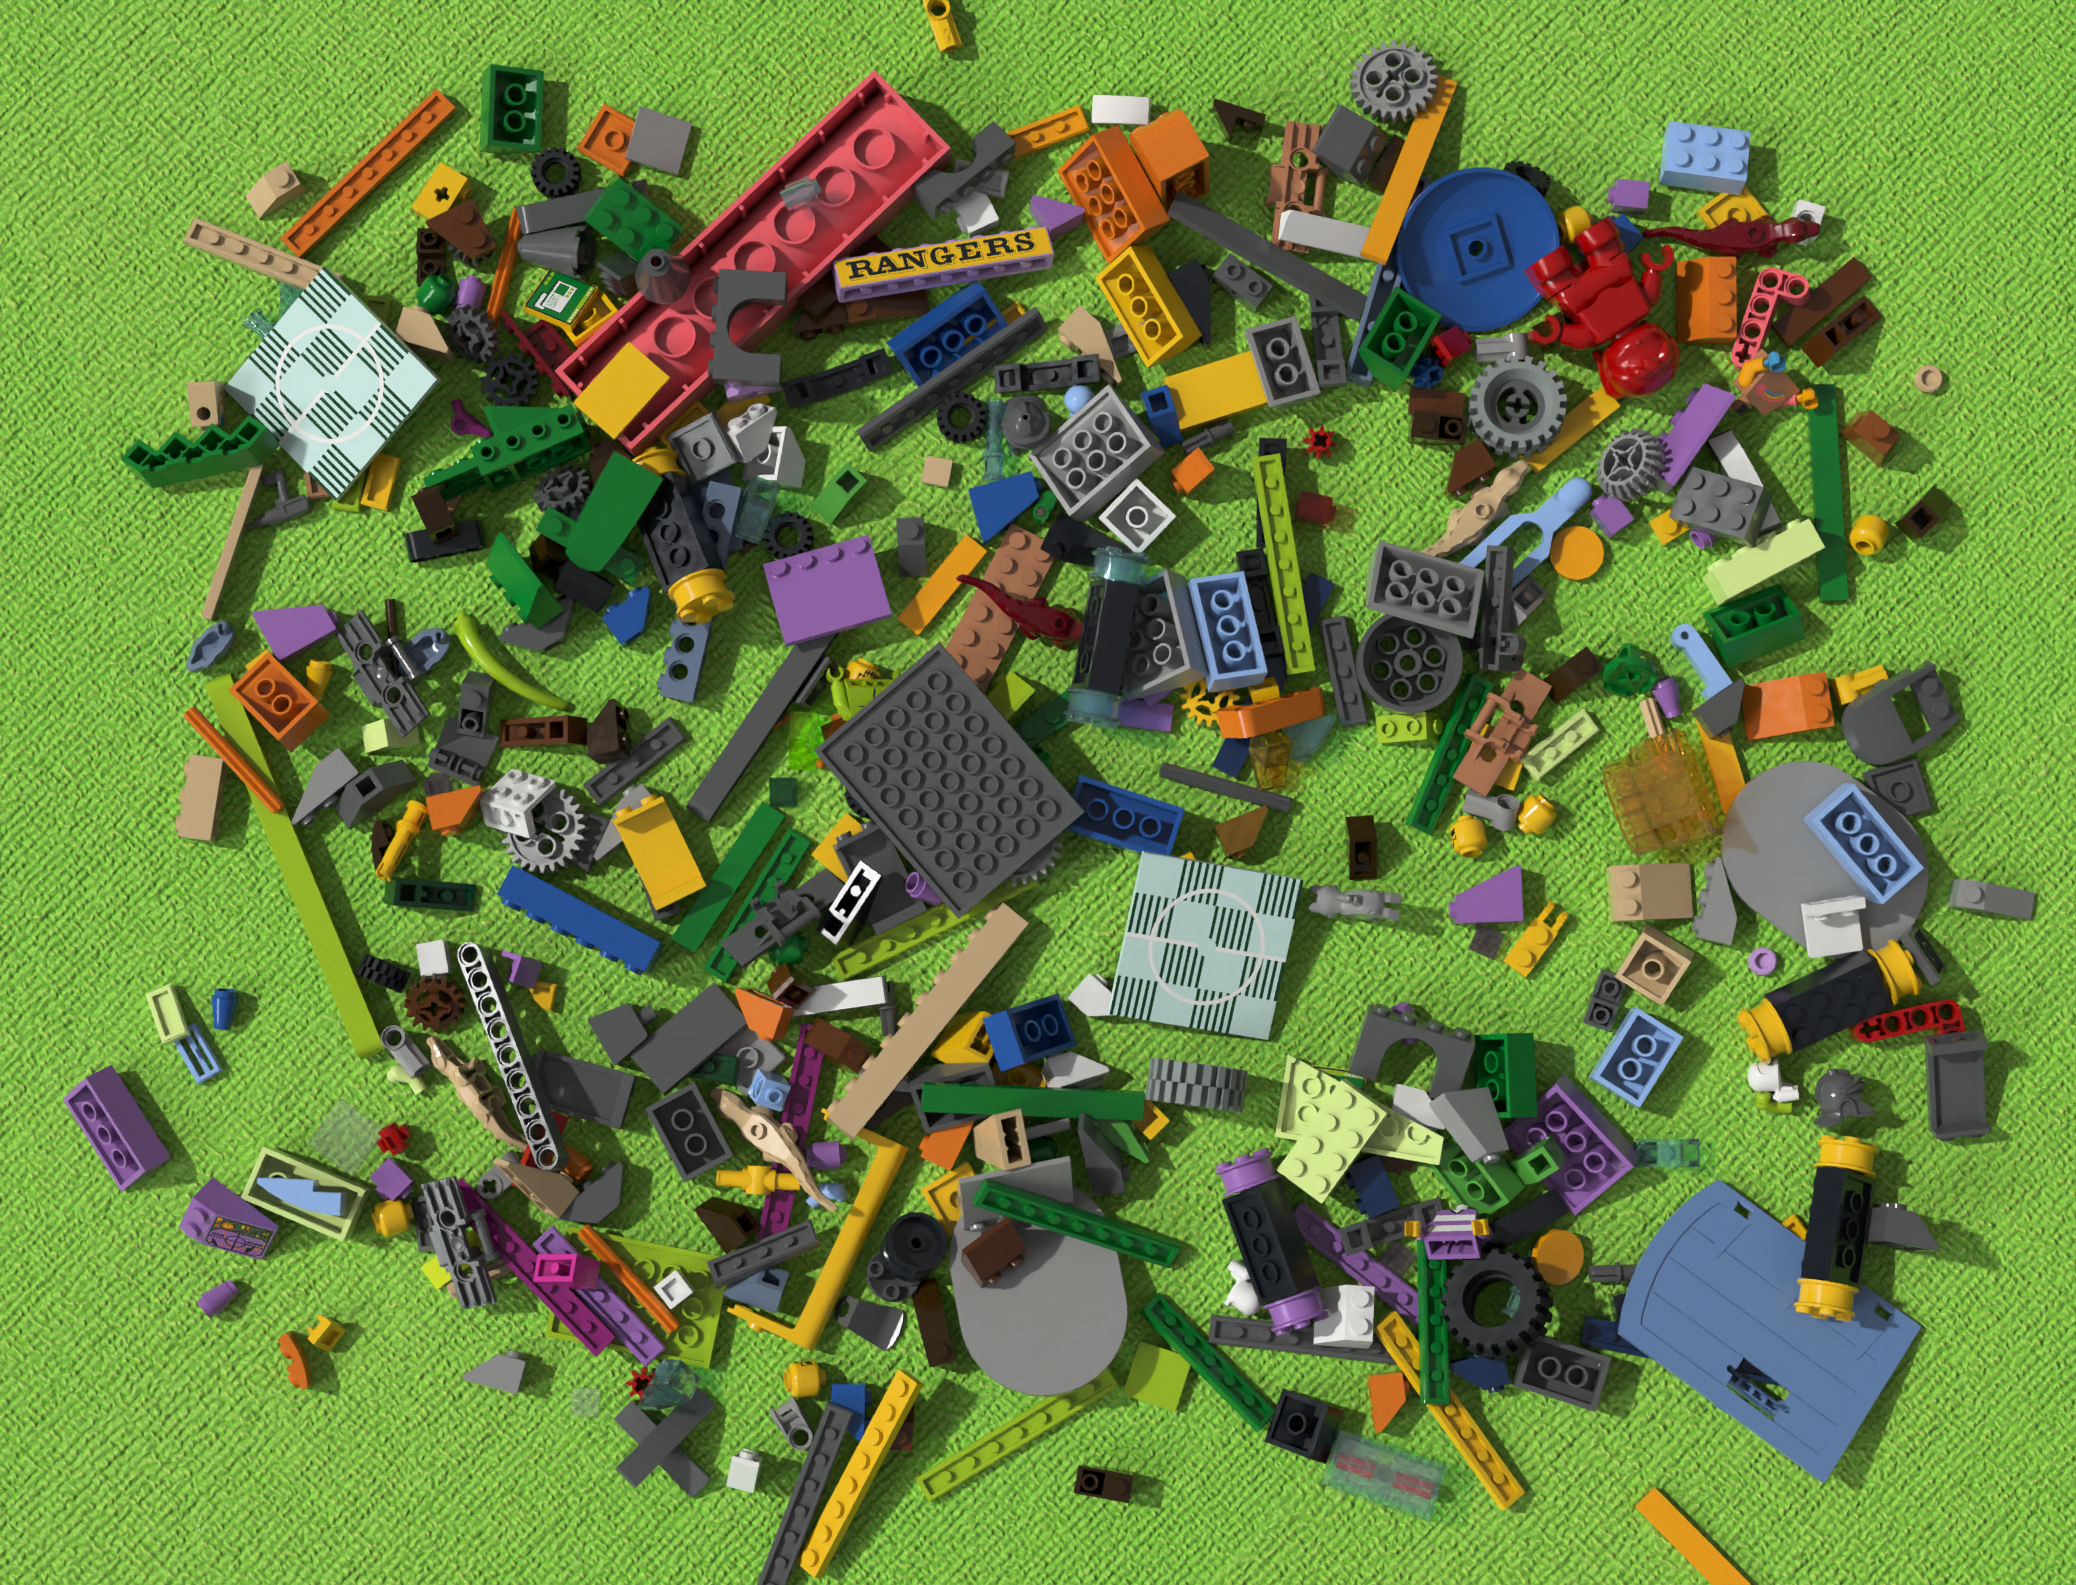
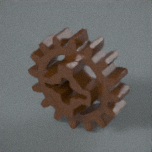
M433 973L432 979L429 980L425 975H422L421 983L413 981L412 989H407L404 1008H408L407 1017H414L413 1025L415 1026L422 1023L424 1031L429 1026L433 1027L434 1032L438 1031L439 1026L449 1030V1022L457 1025L458 1016L463 1017L464 1015L463 1007H465L466 998L463 997V988L456 989V980L450 983L447 982V975L437 979L436 973Z

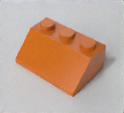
M1704 257L1677 262L1676 343L1731 344L1737 338L1736 257Z

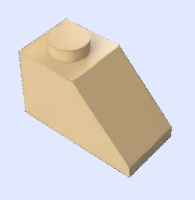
M285 161L264 174L246 194V198L261 220L307 191L292 167Z

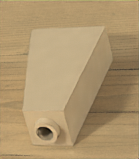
M1020 1108L994 1114L971 1130L977 1158L1004 1171L1031 1164Z

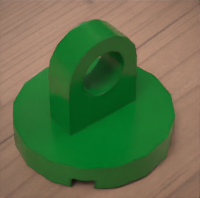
M1631 643L1623 644L1618 652L1617 659L1606 664L1601 671L1604 688L1618 696L1630 697L1635 692H1639V695L1645 694L1654 688L1657 683L1656 667L1652 662L1641 658L1640 648Z

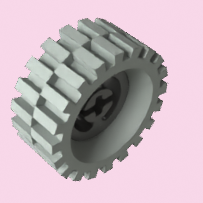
M1518 355L1511 356L1510 362L1505 363L1504 358L1496 360L1495 367L1489 364L1484 368L1483 376L1479 374L1475 380V386L1472 387L1468 411L1470 413V427H1474L1476 439L1482 438L1483 445L1487 450L1491 446L1496 448L1495 455L1502 457L1503 451L1510 453L1509 459H1517L1518 453H1523L1524 459L1529 458L1534 450L1539 454L1545 451L1547 443L1551 446L1556 439L1557 433L1559 434L1562 429L1567 404V395L1563 394L1562 380L1556 381L1557 373L1553 369L1549 372L1546 371L1547 364L1540 360L1538 365L1532 364L1533 357L1530 356L1525 357V362H1519ZM1512 394L1506 401L1504 412L1506 422L1500 417L1497 405L1502 398ZM1527 397H1529L1536 406L1537 414L1533 420L1522 424L1528 417L1530 402ZM1515 406H1520L1519 413L1514 412Z
M1151 1058L1145 1100L1243 1112L1248 1071Z

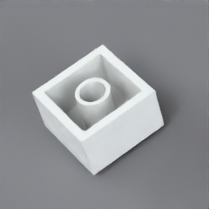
M1135 478L1098 519L1133 553L1139 556L1176 515Z

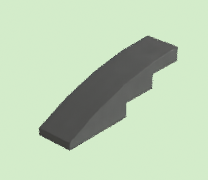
M696 1386L615 1469L636 1488L716 1405Z

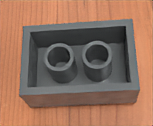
M1688 466L1669 517L1679 526L1754 547L1773 495L1762 486Z
M693 1082L645 1108L684 1183L736 1156L697 1082Z
M1540 1335L1535 1340L1538 1343L1536 1347L1531 1349L1528 1346L1523 1349L1525 1355L1518 1358L1511 1381L1512 1385L1596 1412L1611 1363V1357Z

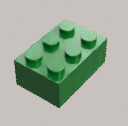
M619 173L614 176L584 215L587 223L638 262L652 249H669L684 230L682 222Z
M1534 1033L1475 1035V1089L1489 1087L1499 1118L1537 1117L1538 1101L1536 1098Z

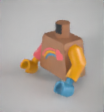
M1761 349L1752 360L1746 361L1743 364L1740 374L1734 380V385L1742 395L1731 406L1741 417L1753 406L1762 415H1767L1771 411L1784 406L1800 405V402H1802V406L1806 409H1815L1818 406V397L1815 396V391L1812 388H1805L1802 394L1799 393L1800 389L1784 372L1786 369L1785 357H1780L1779 353L1775 351L1768 355Z

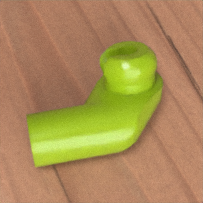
M1757 1092L1754 1103L1758 1109L1773 1113L1791 1114L1792 1101L1777 1102L1771 1098L1769 1092Z

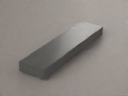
M1343 615L1319 620L1318 626L1340 727L1345 728L1368 723L1346 617Z
M669 717L629 748L630 758L611 762L585 782L583 786L601 807L687 740V738Z
M810 1219L707 1263L714 1284L719 1289L818 1248L821 1245Z

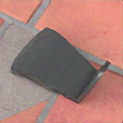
M846 1295L839 1300L836 1306L835 1320L883 1351H887L893 1346L901 1332L904 1322V1310L860 1301ZM848 1302L849 1311L846 1316L842 1317L841 1309Z

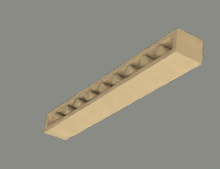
M1002 903L999 908L994 905L984 917L987 923L983 928L976 927L967 938L970 943L965 950L959 948L949 960L953 964L947 972L941 969L932 981L935 984L933 989L929 993L926 990L922 992L915 1001V1004L918 1005L912 1014L907 1011L897 1023L901 1027L894 1036L889 1033L879 1045L883 1048L879 1055L875 1057L872 1054L864 1063L862 1068L866 1071L859 1079L854 1076L844 1089L848 1093L842 1100L836 1098L828 1107L827 1111L830 1115L827 1117V1120L852 1141L1028 926L1029 923L1006 904Z

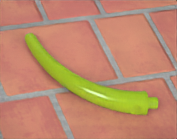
M466 612L457 614V620L454 622L456 634L467 653L487 674L503 686L531 701L557 710L567 709L568 704L565 700L533 687L508 670L485 645L477 630L475 620L472 617H468Z

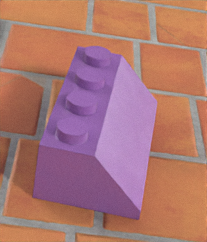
M1706 383L1699 389L1696 387L1692 389L1685 399L1689 403L1684 411L1679 409L1670 421L1674 426L1669 433L1663 431L1658 438L1665 448L1664 455L1667 459L1662 463L1666 469L1659 474L1662 479H1657L1654 483L1657 490L1666 494L1675 486L1737 396Z
M112 1065L86 1077L63 1098V1101L121 1192L159 1169L171 1158L166 1146L154 1132L152 1124L145 1118L138 1107L136 1099L124 1085L121 1075L115 1071Z

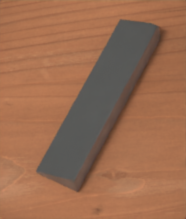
M634 1399L614 1418L638 1444L658 1425ZM679 1444L659 1464L691 1498L712 1479Z

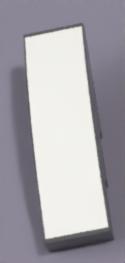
M1732 429L1706 440V446L1717 461L1721 475L1764 487ZM1772 501L1758 537L1782 527V522Z
M886 976L813 986L816 991L798 1010L794 1009L792 1018L890 1003Z

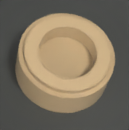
M1933 365L1921 367L1914 375L1915 387L1925 394L1935 392L1943 383L1941 371Z

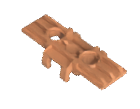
M1286 121L1281 165H1272L1269 168L1268 177L1271 178L1269 195L1265 198V206L1272 207V205H1276L1271 243L1287 252L1308 254L1309 246L1278 240L1281 213L1287 210H1295L1325 217L1323 203L1326 178L1330 176V169L1319 167L1320 159L1312 152L1313 147L1323 132L1324 125ZM1296 154H1304L1308 158V164L1305 167L1300 168L1294 165L1293 157ZM1307 175L1316 176L1312 206L1303 204Z
M1521 668L1515 672L1501 697L1489 692L1486 696L1487 701L1470 730L1466 729L1464 732V736L1471 740L1473 744L1452 778L1486 797L1508 759L1519 762L1524 755L1523 750L1529 740L1538 732L1539 726L1536 724L1530 725L1552 686ZM1513 702L1520 703L1524 708L1523 714L1520 715L1512 711L1510 704ZM1497 709L1503 715L1489 738L1486 739L1479 734L1493 711ZM1483 749H1493L1496 753V759L1493 762H1485L1481 758V751Z

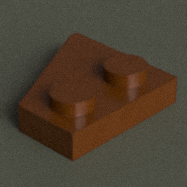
M473 198L425 221L431 230H434L473 261L498 249Z

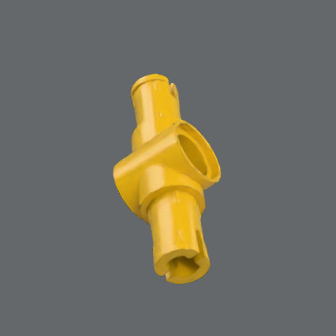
M747 1165V1168H743L742 1171L717 1170L716 1186L740 1187L741 1190L746 1191V1194L771 1195V1192H775V1189L798 1191L801 1189L800 1183L793 1174L776 1173V1170H772V1167Z

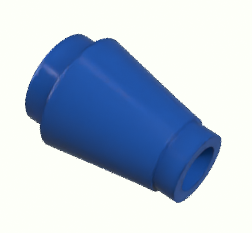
M216 988L214 995H211L214 1028L230 1030L239 1001L237 990Z

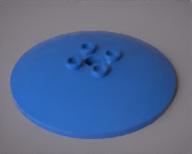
M1472 167L1461 169L1439 178L1426 187L1406 212L1397 239L1396 257L1399 275L1408 294L1442 315L1438 323L1449 328L1457 326L1459 330L1470 332L1497 329L1524 316L1543 297L1536 292L1525 275L1524 270L1560 247L1559 232L1555 217L1548 203L1524 179L1497 168ZM1473 241H1481L1483 245L1482 251L1477 255L1470 254L1469 245Z

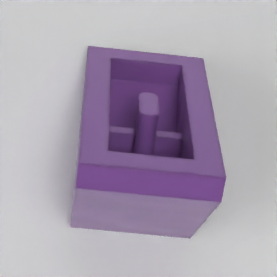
M1032 195L1030 213L1039 227H1047L1050 241L1081 226L1085 208Z

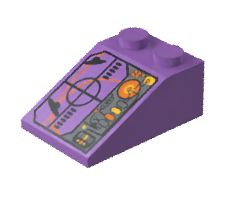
M212 1177L192 1198L179 1228L188 1237L195 1239L202 1245L262 1260L279 1226Z

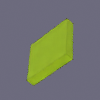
M1140 1340L1122 1394L1176 1412L1191 1365L1177 1352Z

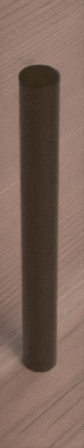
M386 599L388 639L393 636H399L396 599ZM392 652L390 655L392 658L390 670L396 678H400L402 674L398 671L399 660ZM401 693L393 698L394 703L400 700Z

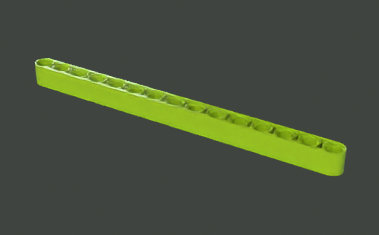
M232 673L226 674L205 683L207 693L229 744L285 804L279 813L273 814L246 785L352 1045L360 1060H363L387 1049L381 1042V1028L360 977L356 974L357 970L298 827L291 822L293 815L251 713L228 691L237 680Z

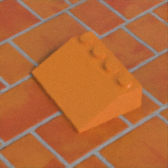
M1119 125L1093 134L1057 170L1075 205L1085 208L1083 220L1108 265L1128 247L1140 245L1170 221L1166 209L1162 206L1153 185L1145 175L1139 160L1133 153Z

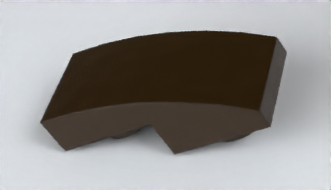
M1396 134L1393 135L1366 184L1383 194L1405 143L1403 138Z
M417 228L416 254L418 262L416 283L420 287L428 275H446V240L430 228Z
M383 819L375 820L372 831V858L375 871L383 859L384 850L389 847L395 836L391 824H386Z

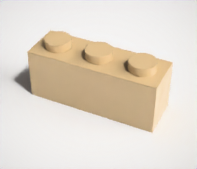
M190 754V760L185 762L184 776L187 777L185 788L182 787L179 796L182 810L181 815H177L175 821V830L178 831V837L216 843L228 772V765L223 759Z

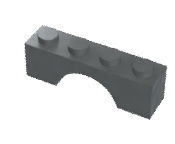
M993 121L974 136L973 153L975 160L968 168L957 173H944L932 169L913 184L912 198L934 220L941 214H948L956 202L961 198H968L976 186L981 182H988L994 176L995 171L1002 166H1008L1014 160L1016 142Z

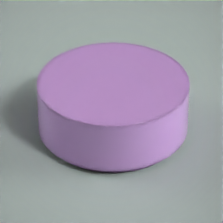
M1757 948L1748 957V966L1757 975L1770 974L1776 968V955L1768 948Z

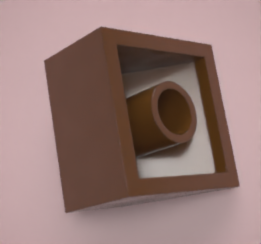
M1005 1217L962 1249L961 1263L981 1288L986 1284L991 1287L1003 1277L1002 1272L1009 1267L1014 1270L1025 1261L1024 1256L1026 1255L1027 1248L1011 1220Z

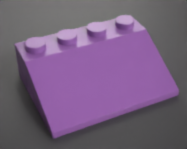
M869 534L763 564L786 647L892 617Z
M1563 1074L1537 1097V1117L1515 1118L1503 1129L1507 1144L1517 1155L1549 1135L1552 1136L1567 1158L1559 1170L1541 1181L1550 1190L1556 1189L1563 1204L1575 1216L1633 1168L1640 1154Z

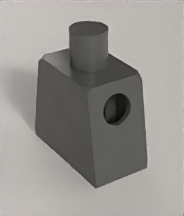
M627 1003L591 1017L587 1021L612 1063L619 1065L630 1056V1052L651 1036L646 1026L659 1017L651 1004L637 1012L632 1003Z

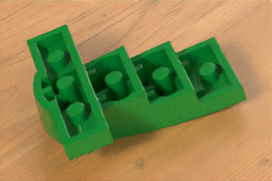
M614 450L590 496L587 498L578 520L576 521L548 505L535 531L566 547L565 553L578 567L588 571L599 572L604 568L633 584L646 560L622 547L621 544L646 509L663 478Z

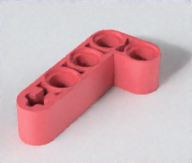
M1770 267L1760 272L1731 353L1734 369L1738 373H1740L1744 364L1740 363V359L1745 358L1746 347L1749 348L1748 355L1750 360L1761 349H1764L1779 303L1802 306L1808 302L1811 292L1808 280L1804 276ZM1769 279L1778 281L1775 287L1767 288L1764 286L1765 282ZM1796 286H1801L1805 289L1799 295L1790 293L1791 289ZM1766 304L1769 306V309L1764 313H1758L1755 311L1756 307ZM1753 329L1761 332L1758 337L1753 339L1746 336Z

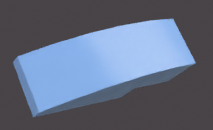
M257 1178V1184L289 1204L320 1214L345 1215L346 1192L318 1191L319 1180Z

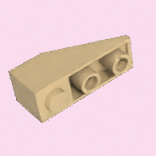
M1079 305L1058 328V335L1060 336L1058 340L1068 350L1075 349L1080 356L1099 354L1101 379L1106 384L1111 386L1114 384L1119 388L1122 379L1101 324Z

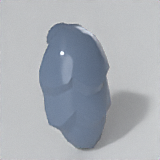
M220 621L206 629L192 645L186 664L187 670L198 673L212 668L222 656L227 655L235 640V632L232 625L226 621Z
M430 628L419 632L403 648L416 668L422 670L425 674L435 664L440 663L445 658L450 648V637L444 629ZM399 662V673L408 676V674L402 667L401 663Z

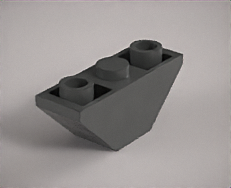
M565 595L556 598L564 610L542 628L537 630L531 622L527 625L524 622L519 625L517 622H514L503 629L504 633L499 635L500 640L506 645L544 654L566 641L576 608L575 600L570 597L566 598Z
M404 760L371 767L347 784L335 808L347 827L352 830L418 781Z
M614 1161L610 1162L600 1171L603 1176L594 1182L593 1179H590L579 1188L581 1194L571 1202L561 1217L557 1219L600 1223L622 1205L626 1170L624 1162L619 1161L617 1164Z

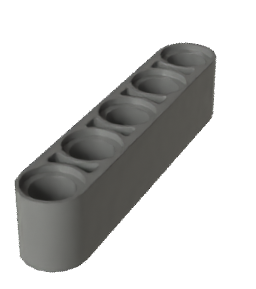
M647 179L631 182L651 198ZM605 188L516 207L522 234L585 221V213Z

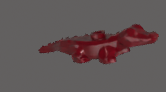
M1764 215L1756 220L1739 222L1735 217H1731L1719 226L1706 230H1695L1677 226L1649 229L1642 232V236L1644 239L1654 237L1674 238L1700 249L1717 251L1722 257H1736V262H1738L1744 254L1758 253L1759 256L1764 258H1772L1778 252L1777 246L1779 243H1800L1808 238L1817 236L1821 230L1820 224L1817 222L1791 217L1781 223H1775L1773 217Z
M964 574L956 577L957 581L972 585L983 591L1004 614L1019 624L1020 631L1028 639L1035 640L1042 636L1051 639L1054 646L1061 650L1071 647V643L1074 641L1079 642L1083 622L1080 621V616L1076 609H1058L1049 606L1045 597L1022 601L1013 598L994 584Z

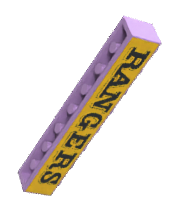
M1032 226L1025 230L1002 231L999 234L988 236L977 235L964 240L952 239L945 243L933 245L923 244L919 247L908 249L897 248L884 253L872 252L865 256L853 258L842 257L839 260L833 261L832 276L839 303L1049 269L1052 268L1054 251L1047 227Z

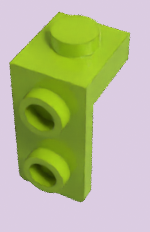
M1437 713L1378 716L1376 718L1377 742L1380 744L1408 741L1439 742L1443 732V722L1440 719V714Z

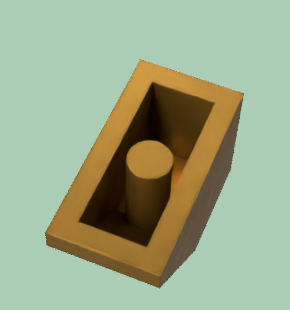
M1267 805L1214 826L1226 858L1233 856V859L1236 860L1249 854L1248 849L1253 847L1267 815Z

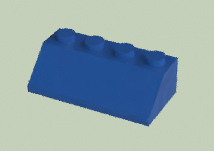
M971 281L886 343L917 387H919L1008 326L986 289L977 281ZM996 318L997 322L986 329L987 324ZM971 335L977 336L973 340L968 342L966 345H964V340H966L968 337H970Z

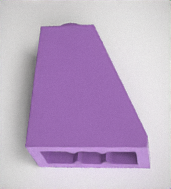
M324 605L262 610L252 613L274 655L282 664H286L334 637L335 633L340 630L338 625L341 621L334 609L329 611Z
M1514 866L1454 896L1453 902L1448 904L1449 918H1454V924L1522 922L1521 866Z

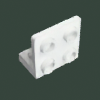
M511 769L479 799L485 825L531 838L536 833L531 810L556 787L555 781Z
M1852 895L1801 903L1809 958L1863 950L1858 909L1866 908L1865 897Z

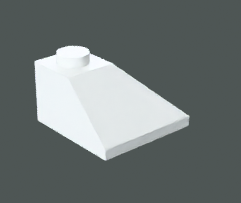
M786 426L772 428L767 449L748 463H744L742 481L781 488H801L806 461L791 428Z

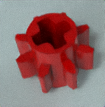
M1321 425L1319 431L1316 432L1310 428L1308 432L1311 438H1304L1302 441L1304 444H1309L1305 454L1308 455L1312 452L1316 455V461L1323 454L1329 458L1331 452L1328 448H1335L1337 446L1336 442L1331 441L1334 431L1327 433L1324 431V425ZM1316 438L1318 440H1325L1324 448L1321 445L1314 446Z
M396 1121L378 1131L381 1138L376 1143L383 1153L389 1150L394 1156L410 1145L407 1138L411 1137L412 1133L405 1123L399 1127Z
M645 1366L641 1374L636 1370L631 1371L635 1378L626 1382V1385L632 1386L633 1390L629 1396L640 1395V1402L645 1401L647 1394L655 1398L657 1395L653 1390L662 1386L655 1379L658 1372L648 1373V1367ZM639 1378L642 1380L647 1378L649 1380L647 1384L649 1390L646 1388L641 1390L638 1387L641 1383Z

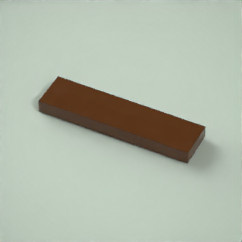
M1853 257L1812 291L1810 299L1806 304L1793 307L1775 322L1771 329L1787 347H1790L1871 278V275Z

